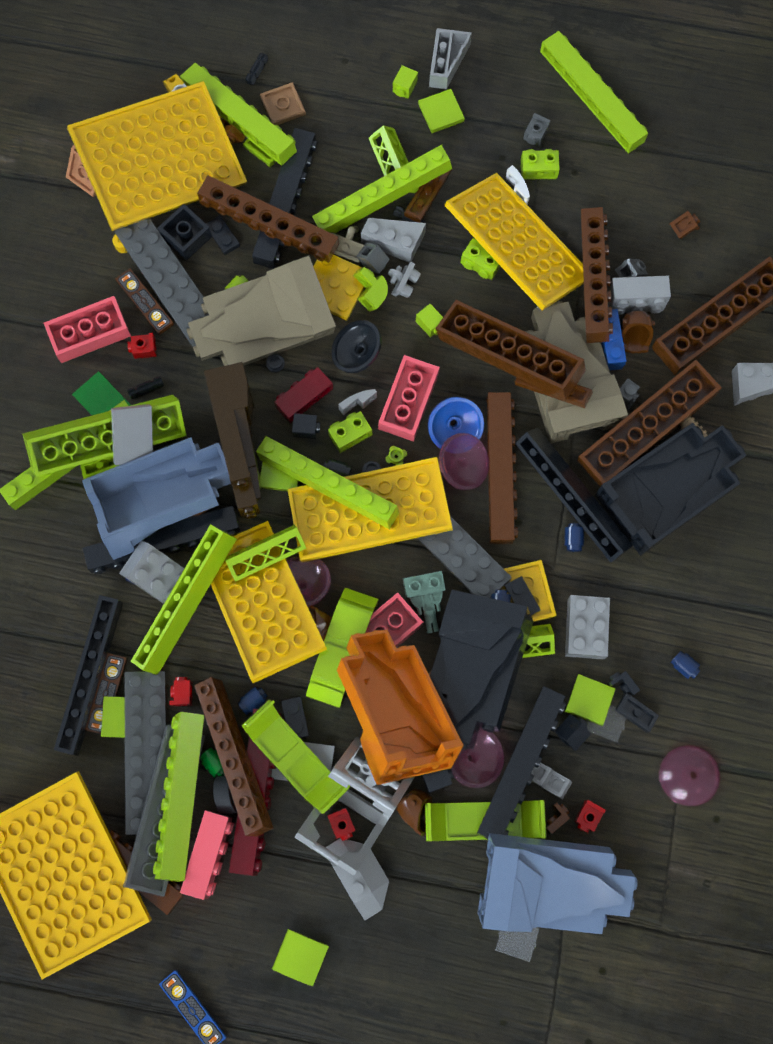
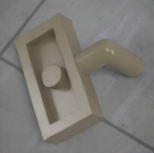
M350 226L346 237L331 233L339 237V246L334 254L360 263L356 256L364 244L352 240L354 233L359 231L357 226Z

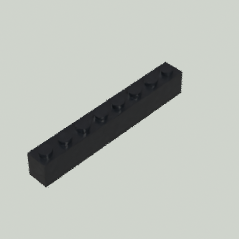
M294 128L292 137L296 142L297 152L282 165L269 203L291 215L296 214L297 199L301 198L303 191L301 186L302 183H306L308 176L306 171L312 165L313 151L316 152L318 145L315 133ZM265 219V220H264V222H270V221H271V219ZM283 226L280 229L286 230L288 227ZM260 231L252 254L253 263L275 269L276 263H280L282 256L280 251L282 247H285V244L281 240L270 238L265 232Z
M539 428L526 432L515 443L610 563L633 547L632 543Z
M230 506L180 520L160 528L142 541L152 545L162 553H177L184 547H197L210 524L232 536L237 535L241 531L234 507ZM103 542L83 547L87 569L95 575L105 573L106 569L123 568L132 555L130 553L113 560Z
M99 595L54 747L55 751L79 756L89 715L123 605L118 599Z
M543 686L477 831V835L488 839L489 833L508 835L509 831L506 828L509 822H514L518 813L514 810L517 804L521 805L526 793H523L526 785L530 786L534 778L531 772L534 767L538 768L542 760L539 754L542 748L546 750L550 742L548 734L550 730L554 732L558 724L556 716L558 712L562 714L567 704L563 702L565 699L564 695Z

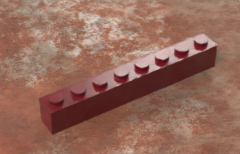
M249 737L247 753L266 808L269 810L271 807L270 789H273L274 777H271L272 769H276V766L272 764ZM237 815L229 873L258 876V872L262 869L261 851H264L265 848L264 833L257 837L246 836L239 815Z

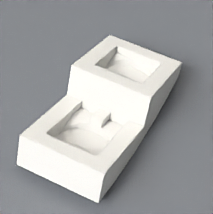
M512 165L507 169L506 179L514 186L516 194L528 205L530 195L527 185L521 174Z

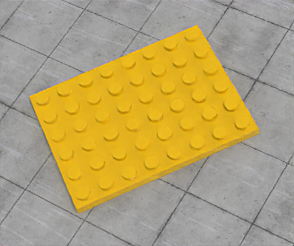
M204 81L67 126L112 231L174 210L183 204L188 205L199 201L197 192L207 175L234 188L247 183Z
M79 771L0 813V893L41 979L50 976L152 920L139 892L123 887L127 868Z

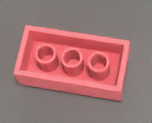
M114 296L44 322L55 354L61 363L131 337Z
M406 355L403 356L380 417L378 430L414 442L437 381L440 367Z
M396 593L372 614L366 633L387 629L397 648L423 626V621L400 594Z
M211 811L204 812L180 893L202 900L208 899L209 896L214 894L217 883H214L215 876L220 874L223 865L220 862L221 856L226 854L229 845L226 842L227 836L232 834L235 825L232 822V817Z

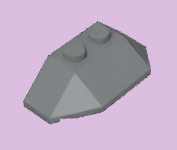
M340 838L325 848L341 857L344 852L359 853L364 844L347 839L342 841ZM371 849L354 876L331 862L364 920H367L383 909L389 880Z

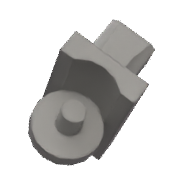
M409 262L408 266L405 265L403 270L400 266H397L396 270H389L390 283L395 284L397 280L391 293L393 296L401 295L408 298L411 295L413 287L406 284V282L410 280L416 283L421 275L420 272L414 269V263Z

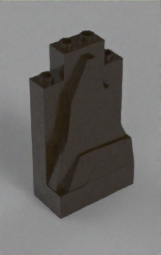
M243 362L205 370L204 374L237 507L242 518L252 519L257 517V514H261L258 500L261 499L260 474L251 429L253 408L255 406Z

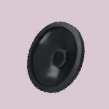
M358 320L346 325L338 333L332 345L334 364L346 373H358L368 368L376 360L381 350L382 337L379 329L373 323L366 320Z

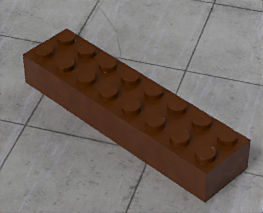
M769 256L656 339L652 349L675 376L773 304V259Z
M455 300L436 327L441 341L565 401L586 372L584 359L458 300Z
M695 360L579 456L578 462L601 487V485L635 463L719 393L722 387Z

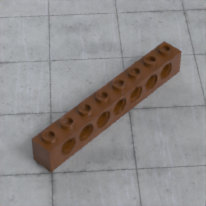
M207 175L197 192L199 202L207 208L212 207L222 215L227 214L236 222L246 223L253 230L265 232L268 237L277 238L287 246L292 245L304 254L309 253L319 261L329 263L339 246L338 236ZM217 196H222L221 199H215ZM250 211H254V212H255L254 214H251V215H250V214H247V213L250 212ZM265 219H271L270 222H264ZM283 226L288 227L286 230L280 229ZM298 234L304 235L301 238L296 237ZM314 242H320L317 246L313 245Z
M603 207L581 209L587 343L609 342V334H613V323L608 321V318H612V307H608V302H611V291H607V287L611 285L610 275H606V271H610L609 260H605V256L609 255V246L605 244V240H608V229H604V226L607 225V214H603Z
M210 677L194 686L246 836L257 837L273 829V825L222 680Z

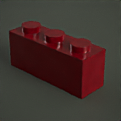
M319 367L315 370L311 369L305 374V378L300 382H294L290 390L286 393L282 392L276 397V401H274L275 406L285 419L292 423L294 413L303 414L333 390V383Z

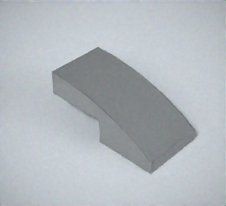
M375 389L366 390L348 397L338 404L339 411L345 415L357 404L364 409L377 398V391Z
M541 762L538 768L534 767L531 772L534 775L532 782L560 799L564 798L572 784L571 780L553 771Z

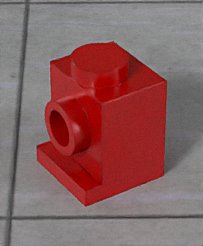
M153 333L131 336V341L128 342V351L132 353L134 359L157 357L156 339Z
M187 677L175 678L174 686H171L170 689L171 698H174V701H170L171 706H192L193 682L187 680Z
M585 800L574 822L578 824L577 828L586 833L589 831L594 832L606 810L589 800ZM588 814L593 815V820L591 822H589L586 818Z
M347 808L327 816L336 839L341 837V840L344 841L353 837L352 832L356 830ZM344 821L346 823L345 829L338 827L339 822Z

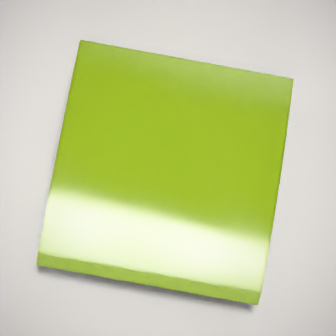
M288 929L272 969L292 979L313 986L329 946Z

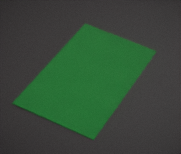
M99 371L72 394L91 415L108 412L123 400H125L128 406H131Z

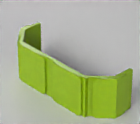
M348 588L344 589L324 640L327 650L319 653L306 697L337 708L342 706L345 688L338 675L337 668L341 658L350 656L346 647L351 635L366 633L373 611L378 605L377 598Z
M268 700L242 724V727L254 744L276 766L301 796L321 814H324L350 788V785L345 788L328 777L331 772L280 717L273 706L274 700Z
M544 800L523 801L521 805L517 804L514 810L518 812L514 822H509L506 828L509 831L508 835L526 838H546ZM491 802L425 803L426 841L488 840L477 835V831Z

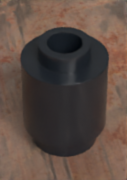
M331 458L329 462L325 461L324 463L325 468L342 477L350 476L352 466H348V463Z

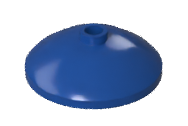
M451 397L441 401L432 410L428 420V432L431 440L438 448L448 453L468 451L477 444L484 430V418L481 410L475 403L463 397ZM456 420V424L451 426L450 422Z

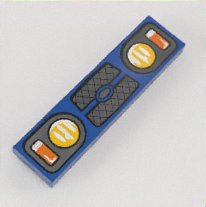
M177 970L159 983L160 987L203 1044H220L227 1037Z

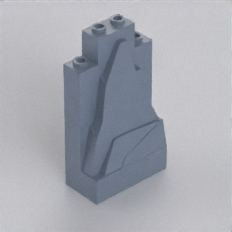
M192 438L185 439L82 480L98 520L97 527L101 539L113 560L134 552L136 544L160 528L218 506L216 498L219 497L217 489L231 484L223 449H221L219 443L200 450L198 443L194 444Z
M489 833L486 850L489 862L484 893H480L477 912L483 929L532 932L533 928L541 927L602 934L603 927L607 925V915L630 917V911L634 909L633 891L637 889V878L631 870L612 868L616 865V855H614L610 847Z

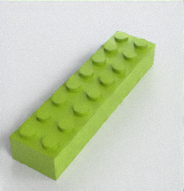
M174 395L131 405L150 404L152 406L153 445L186 436L180 403ZM111 411L22 434L31 469L36 477L113 456Z

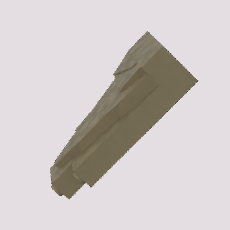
M307 256L267 271L265 276L203 297L201 307L204 315L208 314V316L188 322L189 328L186 331L189 339H194L196 346H193L196 357L200 356L202 361L223 354L224 356H221V360L224 366L243 362V366L267 358L272 354H278L334 333L336 325L311 259Z
M562 301L555 302L543 311L536 307L531 315L535 331L528 330L525 332L584 359L586 372L577 385L592 389L593 391L585 408L534 392L549 442L555 443L568 440L569 435L572 433L601 426L603 431L614 428L628 416L627 409L615 375H611L601 343L586 342L585 317L574 321L569 301L564 303Z

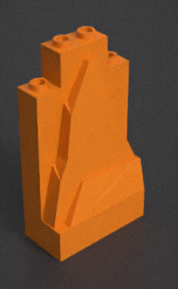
M387 629L351 635L346 647L350 656L341 658L337 672L363 729L360 742L376 784H385L452 768L464 745L415 645L396 648Z

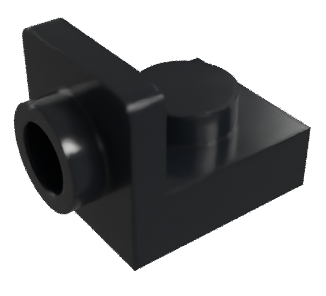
M619 671L610 677L611 682L607 684L611 687L619 681L621 683L619 685L624 694L628 693L630 696L640 691L626 671L622 674Z

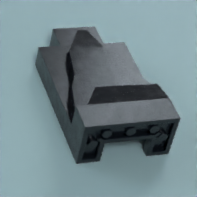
M691 423L601 485L595 497L632 543L638 554L642 556L668 535L740 484L738 476L730 468L746 456L745 450L740 444L736 443L732 433L725 429L723 425L704 437L702 430L695 426L694 423Z
M452 590L444 612L439 632L441 643L430 678L464 745L461 750L466 751L467 749H474L480 727L483 731L493 733V731L500 732L533 625V619L528 606Z

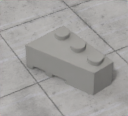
M437 28L429 87L448 88L471 45V32Z
M368 218L361 232V243L376 244L384 253L406 262H412L425 235L426 223Z
M773 363L736 364L732 370L734 406L773 393Z

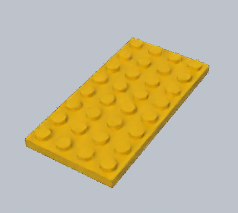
M498 173L491 175L446 201L445 207L542 311L584 284L583 264Z
M437 457L344 477L397 505L399 515L390 529L308 485L288 489L293 524L297 527L306 546V549L299 552L301 562L453 530ZM296 536L297 547H299L301 545Z
M266 521L233 536L237 540L227 556L273 535L274 533L269 522ZM274 546L271 548L269 555L273 557L280 556L282 550L280 547ZM259 554L253 556L251 564L257 566L262 564L264 556ZM286 559L278 561L236 582L224 560L211 586L252 683L327 650ZM238 563L232 567L236 575L245 572L247 565Z

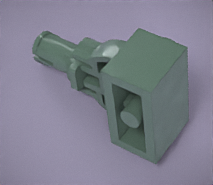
M442 571L402 578L406 598H409L413 606L417 608L418 615H422L421 607L423 609L427 633H433L431 623L434 632H438L436 610L437 612L441 611L440 602L443 597V591L446 590Z

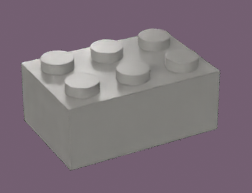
M669 276L613 278L610 283L611 286L607 290L611 291V302H608V307H612V310L618 309V315L632 311L660 313L664 310L671 297Z
M141 541L119 574L164 604L184 568L152 545Z
M570 595L567 600L565 657L605 659L608 657L610 598Z

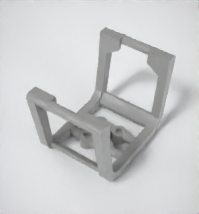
M358 736L336 763L328 777L345 788L350 785L374 801L371 804L349 789L338 799L376 824L359 853L344 852L339 857L317 843L320 835L314 823L321 813L316 808L312 810L295 836L297 840L310 847V849H313L353 876L414 777L403 779L401 783L393 781L377 785L367 760H363L356 755L360 747L362 748ZM352 762L360 767L358 773L349 768ZM389 785L396 790L394 795L385 791L386 786Z

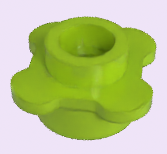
M391 446L389 448V455L386 456V462L396 464V466L403 464L407 451Z

